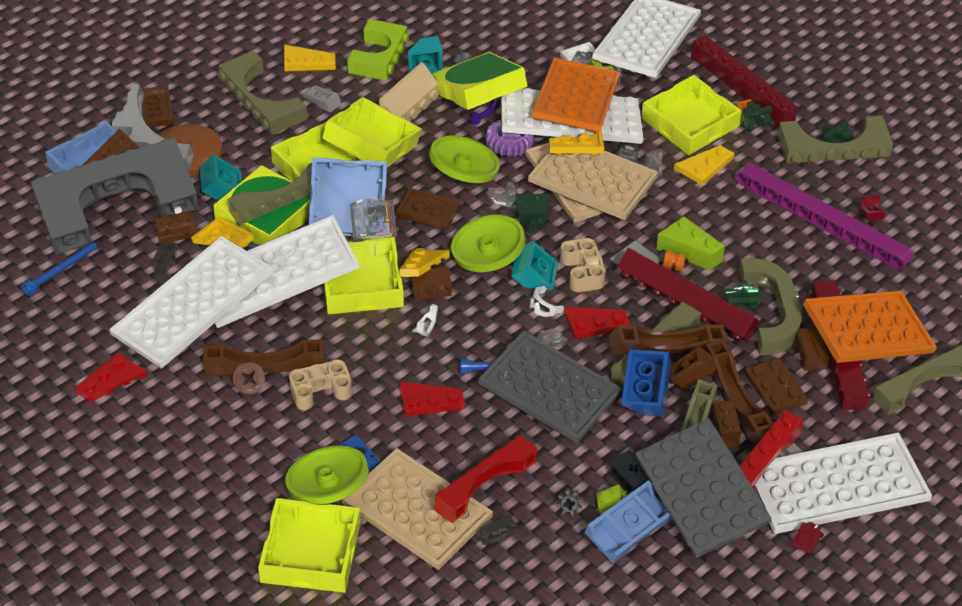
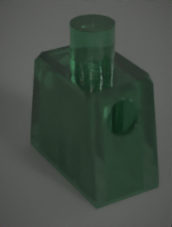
M516 193L515 210L521 226L527 227V230L532 233L536 232L538 228H544L550 209V194Z

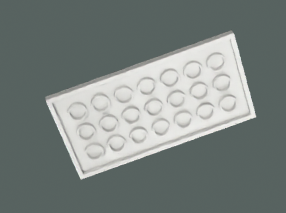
M634 0L594 51L592 59L614 65L618 68H625L632 72L645 74L648 77L657 78L700 17L701 10L668 0Z
M525 88L501 96L502 132L554 137L562 135L579 137L581 133L586 132L588 135L596 134V132L588 129L575 128L570 125L557 124L552 121L539 120L532 117V111L541 90ZM613 95L602 127L603 141L642 144L643 132L638 98L617 97Z
M331 215L248 250L247 252L272 266L274 272L216 321L215 324L217 328L360 268L334 216Z
M221 236L110 328L109 331L112 336L162 369L274 272L273 267Z
M899 433L775 458L754 487V491L772 518L770 526L774 534L799 529L803 522L806 524L813 522L816 525L931 501L932 498L929 488Z

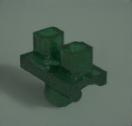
M753 101L747 102L746 108L743 109L742 119H740V126L744 125L747 131L754 130L758 126L756 120H759L763 127L769 125L772 122L769 114L772 111L771 106L760 108V105H755Z
M843 122L837 127L830 125L822 127L821 137L824 139V142L842 143V141H851L853 133L847 130L848 124Z
M746 279L741 280L740 285L734 286V289H725L728 303L739 309L740 303H746L749 309H757L759 302L763 301V295L760 294L759 287H754L753 284L748 285Z

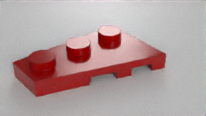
M564 307V313L574 339L611 333L618 325H631L625 310Z
M117 353L75 387L76 393L87 401L92 402L112 393L113 389L121 385L125 387L131 384V381L138 377L140 379L147 377V372L123 355Z
M399 382L406 417L465 409L462 389Z

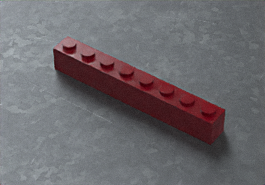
M704 35L693 41L691 57L745 100L751 99L757 109L779 126L780 122L796 120L798 106L708 36Z
M629 247L617 266L622 270L621 274L629 279L633 276L637 279L636 283L645 288L649 285L653 288L652 292L659 296L665 294L668 296L667 300L675 305L684 302L701 312L700 319L707 323L711 320L716 325H723L724 331L727 329L733 332L731 336L739 341L742 339L749 341L760 322L754 316Z
M836 280L813 282L812 298L842 296L841 288H838ZM831 353L832 357L829 364L842 410L866 409L867 402L871 399L870 390L866 388V375L862 374V361L837 363Z

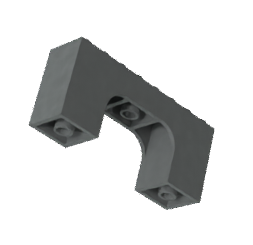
M175 137L163 139L155 144H146L142 148L130 149L119 155H111L99 161L94 160L89 164L75 166L70 170L59 171L51 176L39 177L31 181L35 200L55 255L91 244L89 228L83 212L91 202L131 189H144L154 197L161 216L175 214L174 208L179 206L182 212L198 210L197 193Z

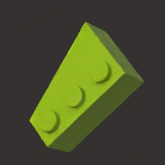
M682 217L658 233L656 249L659 251L663 249L666 251L670 250L674 254H686V258L689 259L688 262L711 270L723 261L725 245L686 217Z

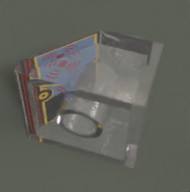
M360 199L350 204L354 241L397 237L393 200Z

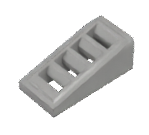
M315 85L303 94L304 98L327 112H332L341 105L338 93Z

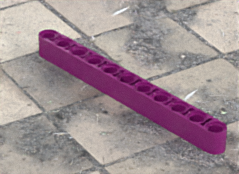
M747 163L735 174V179L741 186L897 270L903 269L913 258V251L904 244L754 164Z

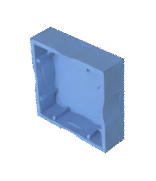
M105 122L73 140L66 141L46 151L49 169L56 173L70 170L75 166H82L116 130L108 122Z
M312 157L309 225L333 215L344 236L369 237L366 205L384 203L387 162L344 161Z

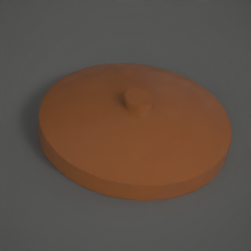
M182 124L168 128L159 134L164 139L175 137L177 143L190 144L194 153L191 169L188 170L190 177L200 175V166L213 154L219 158L222 157L223 148L220 137L216 132L205 126Z

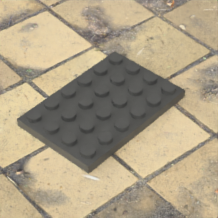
M523 331L478 381V384L577 444L622 392L621 387L526 331Z
M709 418L635 453V457L695 558L772 522L768 511Z

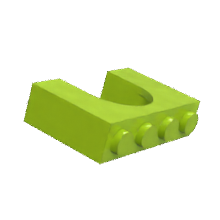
M369 19L364 27V42L381 45L388 49L380 53L352 50L347 60L348 73L387 81L389 75L393 74L394 65L399 61V55L404 51L405 43L409 41L407 26Z

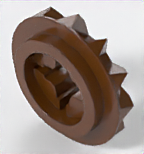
M243 363L236 368L233 374L235 387L244 394L258 392L262 389L265 382V374L262 368L255 363ZM255 372L253 380L256 384L248 382L243 385L245 377L242 373L250 375Z

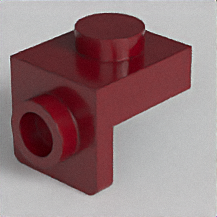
M879 195L861 197V214L868 221L876 222L879 219H885V211L880 207Z
M803 522L791 545L811 555L819 539L824 536L820 531L821 527L813 522L809 524Z

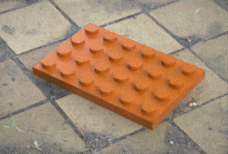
M554 57L533 108L532 117L539 120L552 121L557 124L570 125L575 128L588 129L593 132H601L620 78V72Z
M902 291L805 299L803 303L837 363L934 353L937 349Z

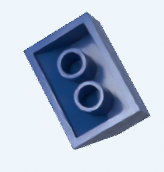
M629 350L622 406L643 415H665L671 370L669 352Z

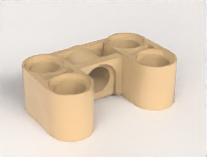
M590 238L563 242L560 253L561 263L566 266L578 264L581 266L573 268L570 272V289L574 292H585L603 288L605 285L606 269L595 241Z
M337 359L310 367L295 369L289 374L290 390L297 408L301 410H307L313 406V392L332 388L334 396L339 400H347L352 395L351 377L342 360Z

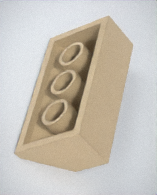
M421 62L379 99V105L390 113L410 122L438 98V83L425 64Z

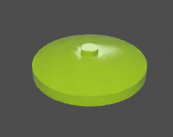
M443 136L437 138L430 148L429 156L432 163L440 171L457 180L470 183H484L493 180L498 174L500 168L498 157L488 147L475 140L461 136Z
M488 215L474 219L460 228L452 240L451 250L456 263L460 267L472 272H489L503 268L513 262L523 251L526 238L524 230L517 220L504 215Z
M329 446L314 450L298 459L289 468L285 483L290 496L297 501H305L317 505L329 504L342 500L356 492L366 481L369 467L365 456L359 450L348 446Z

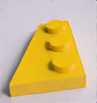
M284 45L285 71L336 70L335 53Z
M602 130L601 132L596 131V134L588 135L586 132L581 133L579 137L567 135L549 138L550 153L557 155L563 153H572L574 155L581 153H590L592 155L604 154Z
M720 145L674 164V170L703 186L734 159L735 153Z
M221 217L216 218L191 237L193 243L211 245L222 236L241 248L246 247L254 240L252 233Z
M414 249L400 268V277H414L424 274L431 269V265L440 264L442 258L448 259L450 257L449 250Z

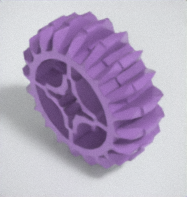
M500 120L497 123H492L486 133L487 146L495 154L500 153L501 156H522L526 150L532 147L534 140L533 135L502 132V121Z

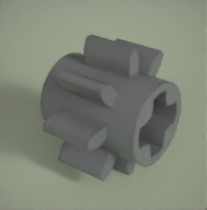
M461 51L460 55L455 54L453 62L459 64L472 59L473 56Z
M626 145L625 149H620L618 156L637 163L639 153L635 152L634 147Z
M567 488L565 495L559 494L558 497L562 501L558 502L557 506H562V514L567 511L573 516L575 509L581 511L582 506L578 503L582 502L584 498L578 497V490L570 492L569 488ZM568 498H570L571 501H575L573 506H571L570 503H566Z

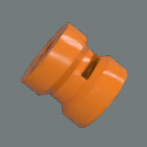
M667 250L663 267L667 269L674 268L675 271L682 272L686 254H674L673 251Z

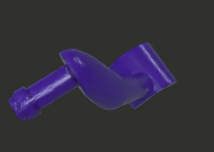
M495 98L493 104L480 114L472 111L471 114L474 116L468 120L478 125L482 118L488 116L496 109L495 105L498 99Z

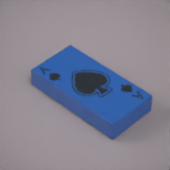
M357 435L340 444V446L352 447L362 452L367 460L369 471L381 463L380 459Z

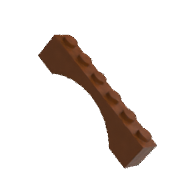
M618 325L608 336L612 354H628L629 350L690 353L699 346L705 350V345L724 339L727 343L723 325H703L671 332L649 331L636 325Z
M323 339L303 340L287 349L268 353L240 351L224 344L204 345L203 361L205 376L233 375L239 365L247 362L259 365L264 373L290 372L295 369L324 363Z
M724 339L705 345V351L713 355L716 371L712 373V376L726 400L734 401L738 421L754 447L773 426V422L767 412L759 408L746 392L738 375L733 355Z

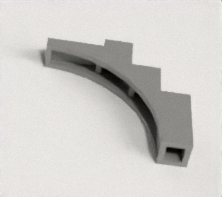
M132 84L123 112H117L115 119L112 121V127L116 131L118 129L122 130L134 143L142 148L146 144L158 143L164 138L154 133L144 122L142 111L144 93L139 84ZM177 143L187 170H190L194 158L190 144Z

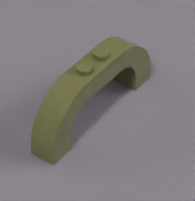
M741 259L739 275L742 285H762L770 289L776 297L782 319V324L776 327L759 328L757 345L760 356L781 353L795 343L797 330L800 329L803 309L802 305L798 303V291H795L790 276L780 266L763 259Z

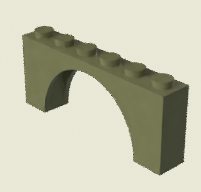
M255 51L218 65L219 80L226 84L228 90L235 94L236 99L244 104L245 109L249 110L254 119L258 120L263 129L267 130L271 135L308 120L307 106L298 97L284 101H270L258 98L248 91V84L255 77L264 73L263 59Z
M883 116L865 117L863 134L845 143H829L817 140L804 132L797 121L780 122L778 138L786 163L891 156L893 142Z

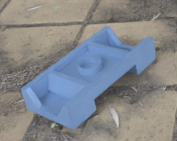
M648 480L588 524L584 533L612 563H615L627 554L631 547L656 528L660 529L672 520V517L665 505L654 495L652 484Z

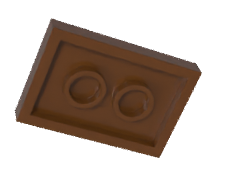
M168 85L142 88L144 93L142 111L146 125L150 128L175 124Z
M118 129L83 165L140 147L122 130Z
M409 188L396 211V216L448 230L461 206V201Z
M780 357L745 368L744 374L772 416L785 410H791L808 404L807 396Z

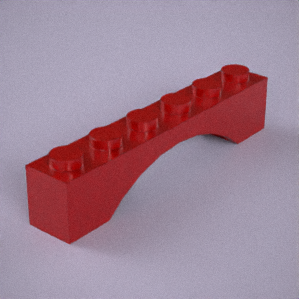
M788 410L781 414L739 466L753 488L774 459L785 449L791 447L802 432L803 419Z
M520 435L514 440H510L503 448L496 450L490 457L482 460L472 470H468L462 477L452 481L448 487L439 490L434 498V510L453 524L467 513L470 497L479 486L500 475L523 473L536 463L538 448Z

